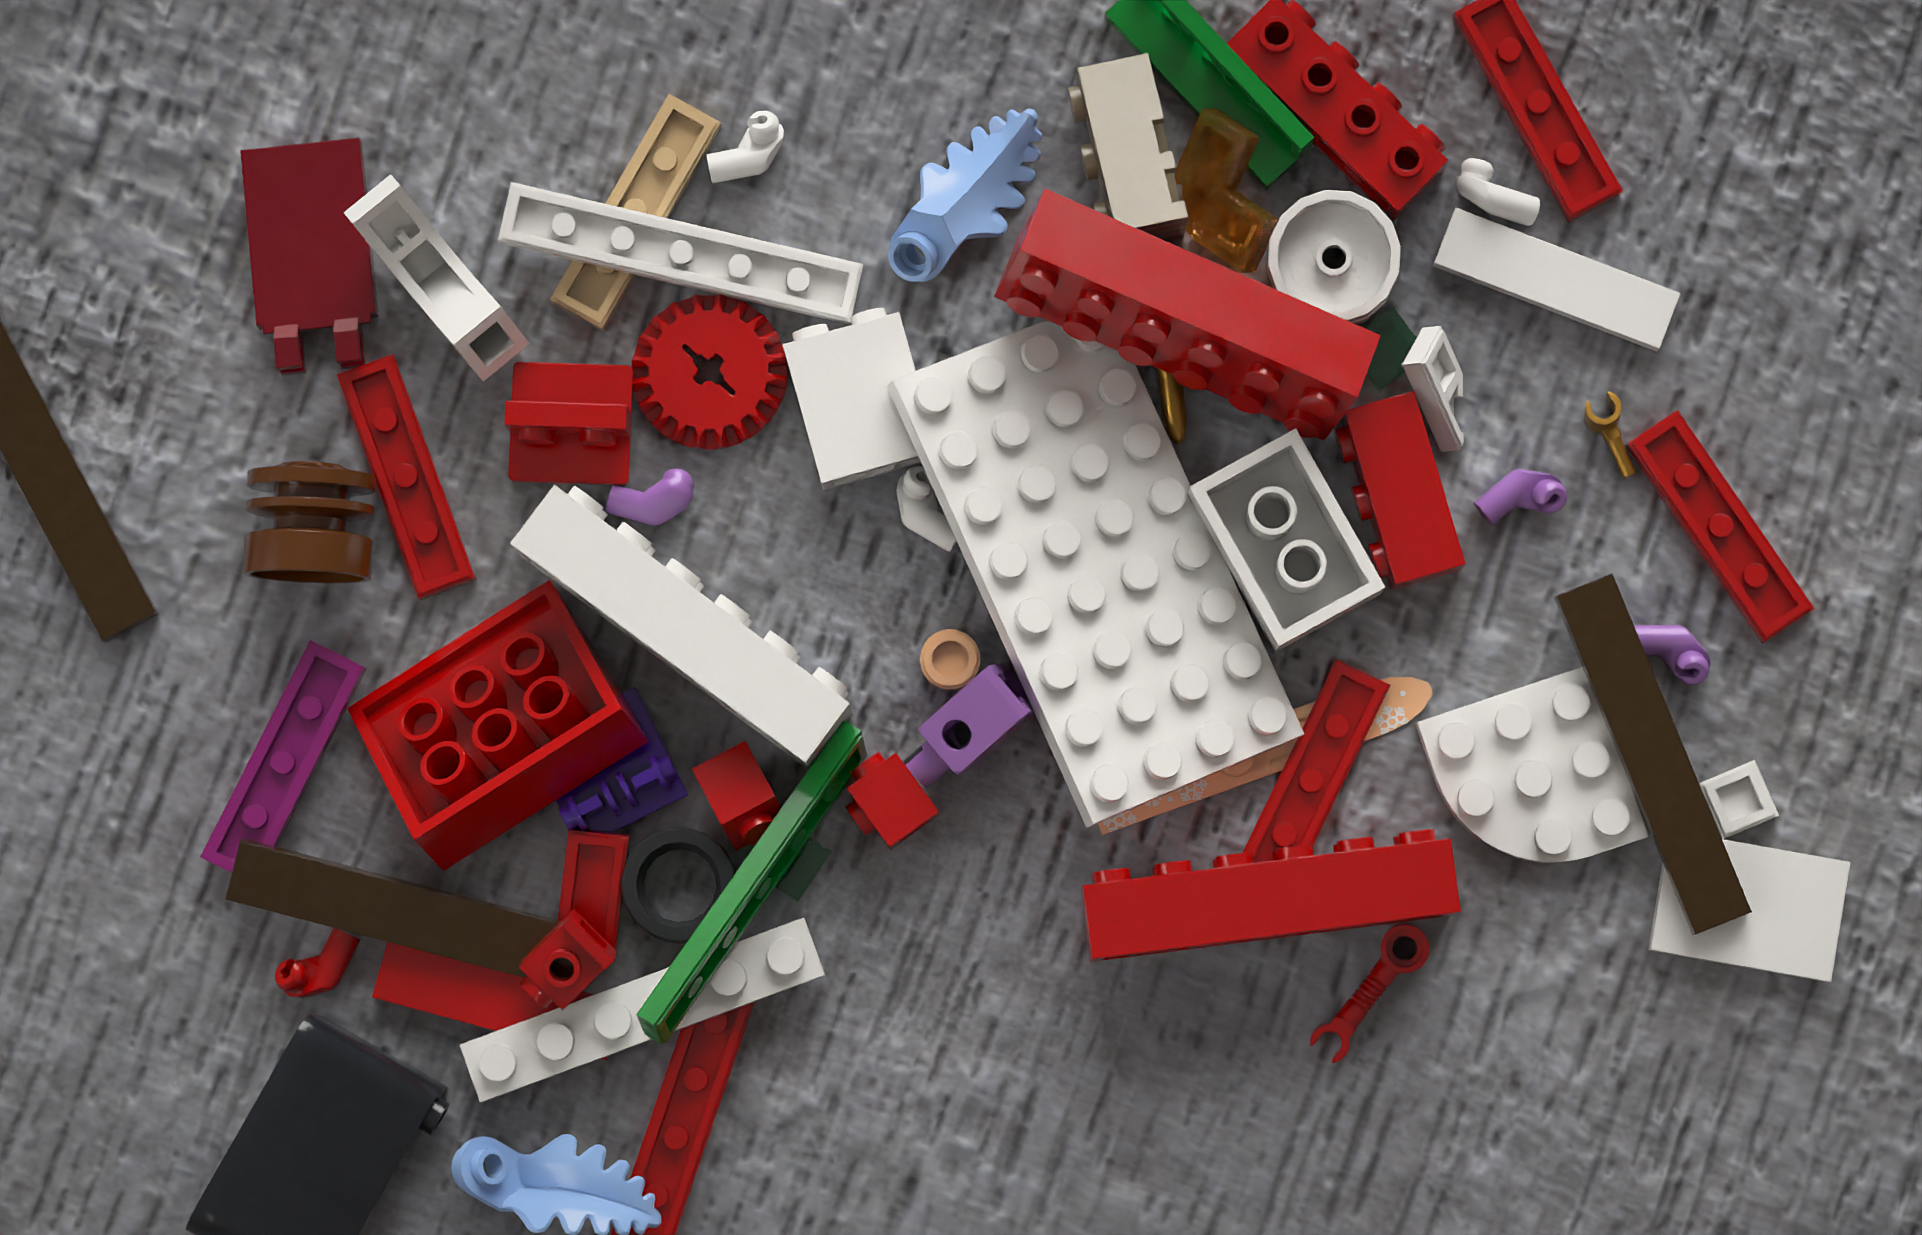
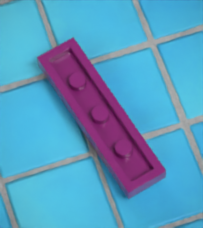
M311 640L309 641L200 858L232 873L242 838L275 847L278 846L367 668Z

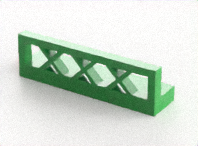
M1118 0L1105 12L1104 18L1139 55L1148 53L1151 67L1265 190L1270 188L1310 151L1314 136L1186 0Z

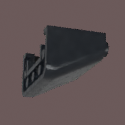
M309 1014L290 1040L197 1203L187 1223L186 1231L193 1235H359L412 1140H416L422 1131L432 1136L438 1128L450 1105L442 1100L448 1087L324 1016Z

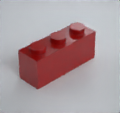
M1415 391L1348 409L1341 418L1343 427L1334 429V435L1342 462L1345 464L1353 461L1359 485L1352 486L1351 493L1360 521L1368 519L1371 521L1376 542L1368 544L1371 562L1379 577H1387L1390 589L1394 590L1460 571L1466 563Z

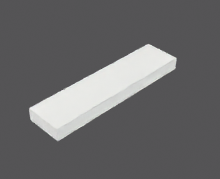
M1456 207L1433 264L1434 267L1656 352L1661 346L1680 293Z

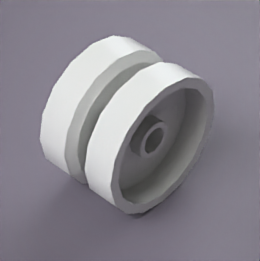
M1323 190L1300 198L1281 215L1269 240L1267 276L1272 288L1357 325L1366 322L1385 305L1399 275L1401 246L1392 221L1375 202L1352 191ZM1328 248L1342 250L1346 257L1344 265L1338 269L1326 267L1322 261L1324 251Z

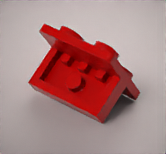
M514 363L511 401H505L504 425L510 432L509 479L512 482L627 485L630 474L632 383L634 377L632 367L629 365Z

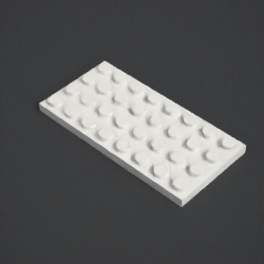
M1045 320L890 382L887 388L1086 828L1293 741L1304 734L1230 570L1187 494L1191 485L1135 364L1123 359L1117 350L1096 341L1085 342L1069 336L1062 326Z

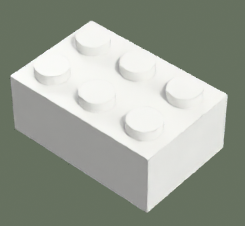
M1296 428L1189 487L1187 494L1225 560L1237 587L1274 653L1379 596L1385 589V585Z

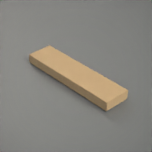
M668 94L605 204L669 219L721 129V122ZM572 260L550 300L558 307L604 332L636 275Z

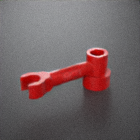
M1401 923L1392 926L1385 932L1380 943L1381 958L1332 1020L1314 1029L1310 1037V1046H1313L1323 1033L1334 1032L1339 1035L1342 1044L1340 1049L1334 1054L1332 1063H1336L1346 1056L1349 1050V1038L1366 1017L1368 1011L1375 1005V1001H1378L1379 997L1383 995L1382 992L1386 991V987L1391 985L1398 974L1415 972L1427 961L1430 950L1429 942L1420 928L1412 924ZM1408 936L1415 941L1416 949L1410 957L1400 958L1394 954L1393 943L1397 938Z

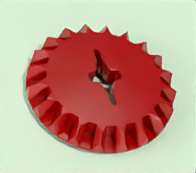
M695 294L682 301L672 302L669 307L652 318L647 328L639 336L632 358V369L634 371L632 386L637 402L645 417L661 434L670 440L695 449L718 450L729 448L755 436L771 421L778 411L787 386V359L782 341L776 330L763 314L749 306L746 302L729 298L722 294ZM684 349H689L698 358L703 357L709 362L716 357L721 358L724 363L719 369L720 373L724 377V382L735 394H729L720 384L716 385L710 380L702 385L696 383L695 379L699 371L694 359Z

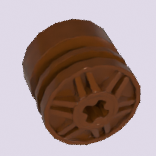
M291 461L276 466L248 470L247 486L253 490L274 493V497L247 500L246 511L260 517L273 519V528L260 529L245 534L243 574L258 579L298 583L335 584L359 583L371 580L373 540L360 534L346 532V522H357L374 517V507L372 505L347 500V497L365 496L375 493L376 478L374 475L350 470L338 464L313 461Z

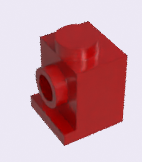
M572 909L522 959L519 968L526 976L520 981V984L542 1007L546 1008L553 1001L563 1011L604 969L606 970L614 962L617 951L575 909ZM557 958H567L572 962L574 972L569 977L560 978L552 972L551 963Z

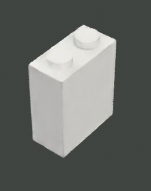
M885 308L866 310L851 316L852 325L832 331L828 330L827 324L805 327L792 333L794 341L783 344L823 490L921 463L887 388L892 380L916 371L899 312L887 315Z

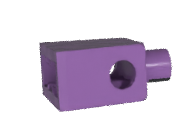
M1003 663L988 665L918 728L921 735L927 741L903 761L911 774L925 788H928L950 768L955 774L960 775L976 766L1035 715L1022 684ZM961 721L965 722L971 731V739L965 745L959 743L954 735V728Z

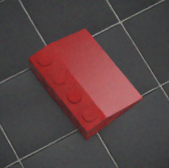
M551 579L347 708L414 841L443 871L648 742L626 699Z

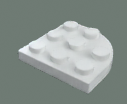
M1583 667L1419 721L1415 724L1435 783L1448 809L1470 834L1498 851L1524 861L1563 863L1591 857L1649 837L1631 784Z

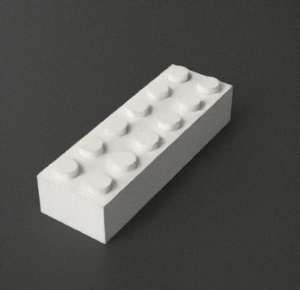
M554 485L510 544L518 554L809 770L842 721L847 722L853 714L850 703L845 700L850 694L847 691L848 688L820 667L816 669L813 675L808 673L797 664L801 659L798 655L799 652L769 630L762 639L749 629V626L752 624V621L749 619L750 615L722 594L719 595L715 602H712L700 593L704 587L700 583L701 579L675 559L671 558L666 566L662 565L652 557L656 551L651 546L652 543L628 524L622 522L617 530L604 522L608 514L602 510L603 507L585 492L573 486L569 493L566 494Z

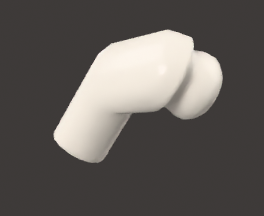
M769 111L755 112L747 121L749 128L738 148L707 154L712 184L759 175L769 168L783 144L784 130L782 125L779 124L776 115Z

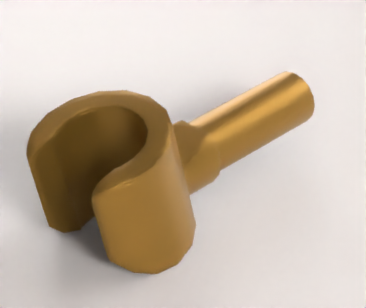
M1608 391L1606 400L1613 415L1606 419L1598 418L1592 412L1590 402L1587 400L1584 420L1590 430L1602 434L1605 443H1608L1620 474L1624 478L1636 473L1617 425L1621 414V402L1616 394Z

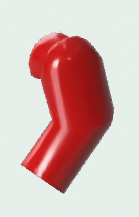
M332 928L320 955L296 961L290 958L278 965L275 971L277 986L288 996L301 999L332 991L340 983L361 939L340 929Z

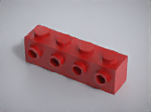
M1269 0L1227 42V45L1314 136L1312 144L1394 222L1444 171L1448 163V159L1442 154L1446 149L1445 145L1425 125L1419 124L1415 128L1399 113L1402 109V104L1388 88L1378 82L1372 87L1355 71L1359 67V63L1344 46L1336 41L1329 46L1312 29L1316 26V22L1300 4L1294 0H1290L1287 4L1282 0Z

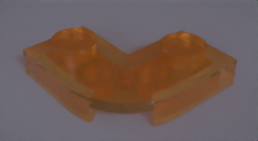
M1203 108L1175 172L1176 184H1182V200L1185 202L1190 222L1186 225L1185 230L1195 241L1239 272L1253 273L1256 272L1267 249L1270 237L1279 221L1278 218L1236 190L1260 137L1219 109Z

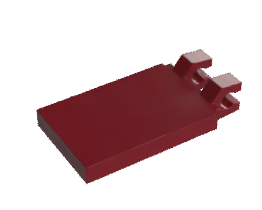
M357 137L240 150L256 326L259 330H263L264 335L274 334L277 370H280L282 376L306 373L302 331L333 327L336 362L340 364L341 369L364 365L365 352L362 324H370L371 318L379 317L373 251L344 214L347 209L367 194L362 141Z

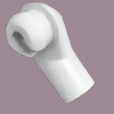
M1468 158L1462 163L1461 175L1455 177L1456 187L1460 195L1493 216L1526 226L1534 223L1539 212V198L1490 183L1494 169L1489 162Z
M923 466L911 467L899 478L896 489L901 520L908 529L950 553L957 540L946 516L938 512L934 489Z

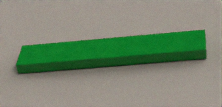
M844 720L636 1014L644 1035L661 1045L669 1040L852 778L850 772L863 763L867 757L860 729Z

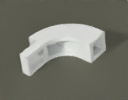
M391 174L344 212L377 256L483 382L530 344L501 306L467 269Z

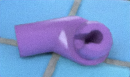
M675 468L665 472L663 479L645 492L613 485L605 512L650 526L662 525L687 509L693 499L694 480L685 470Z
M1515 469L1473 504L1480 515L1493 526L1514 507L1548 514L1556 513L1564 507L1567 501V491L1556 476L1543 472Z
M1634 625L1646 655H1659L1682 683L1692 686L1698 685L1708 677L1711 664L1710 657L1688 629L1681 625Z

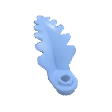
M1026 109L1021 114L1014 110H1009L1006 114L1007 123L999 116L992 117L989 122L990 135L981 127L972 129L970 136L973 143V151L968 150L957 142H952L946 149L950 165L949 169L935 163H928L922 167L920 171V201L911 208L892 236L889 245V263L899 277L911 282L929 281L945 268L958 247L966 239L1000 237L1006 232L1007 222L998 210L1000 208L1019 209L1024 205L1025 198L1013 186L1012 182H1032L1035 179L1036 173L1032 168L1026 166L1024 162H1034L1041 157L1040 150L1031 143L1039 141L1043 137L1036 127L1038 115L1034 110ZM915 245L922 250L925 257L916 251Z
M562 1134L532 1154L518 1153L491 1137H475L465 1142L455 1153L452 1160V1176L461 1190L499 1212H515L527 1229L533 1233L546 1231L555 1217L559 1219L565 1233L569 1235L579 1234L586 1219L590 1220L594 1232L598 1235H607L610 1223L613 1224L618 1235H628L631 1226L637 1234L642 1235L647 1227L657 1228L662 1221L660 1213L654 1208L655 1195L648 1193L642 1196L645 1187L644 1178L635 1176L625 1181V1177L630 1169L627 1161L618 1160L604 1171L605 1146L595 1144L583 1154L577 1156V1140L570 1134ZM484 1161H485V1164H486V1174H485V1172H484V1170H483V1162H484Z

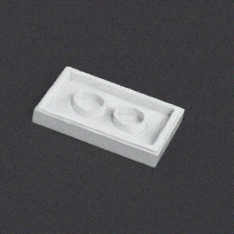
M1722 839L1752 912L1696 935L1691 933L1662 863L1649 951L1831 982L1850 862Z

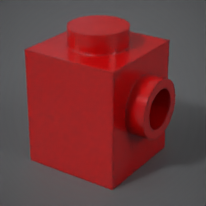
M743 741L692 768L735 852L747 845H756L781 809L746 741Z
M877 752L850 772L856 782L847 787L854 801L845 806L846 810L865 836L876 830L890 850L939 816L938 809L897 753H894L885 760L881 753Z

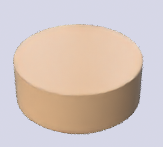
M955 629L938 631L929 637L922 647L920 654L921 669L925 678L934 687L945 691L960 690L974 679L979 672L980 652L978 646L969 635Z

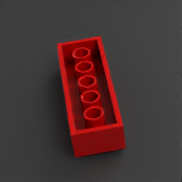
M1044 189L1021 230L994 294L995 298L1006 302L1011 310L1022 316L1031 318L1039 316L1062 326L1069 336L1077 340L1101 343L1117 350L1123 359L1132 364L1156 367L1172 374L1178 383L1194 390L1206 389L1229 399L1230 404L1240 411L1249 414L1261 413L1284 423V426L1289 431L1296 428L1300 437H1316L1325 441L1358 398L1381 336L1048 189Z
M1424 829L1398 833V836L1393 837L1394 845L1375 848L1373 837H1361L1337 841V844H1333L1334 853L1314 855L1312 844L1278 848L1276 852H1272L1273 861L1253 863L1252 853L1245 852L1216 856L1212 860V869L1192 871L1191 861L1182 860L1154 864V867H1152L1153 876L1131 879L1129 868L1093 872V875H1091L1093 884L1082 885L1080 890L1090 962L1452 916L1461 912L1451 838L1436 840L1434 829Z

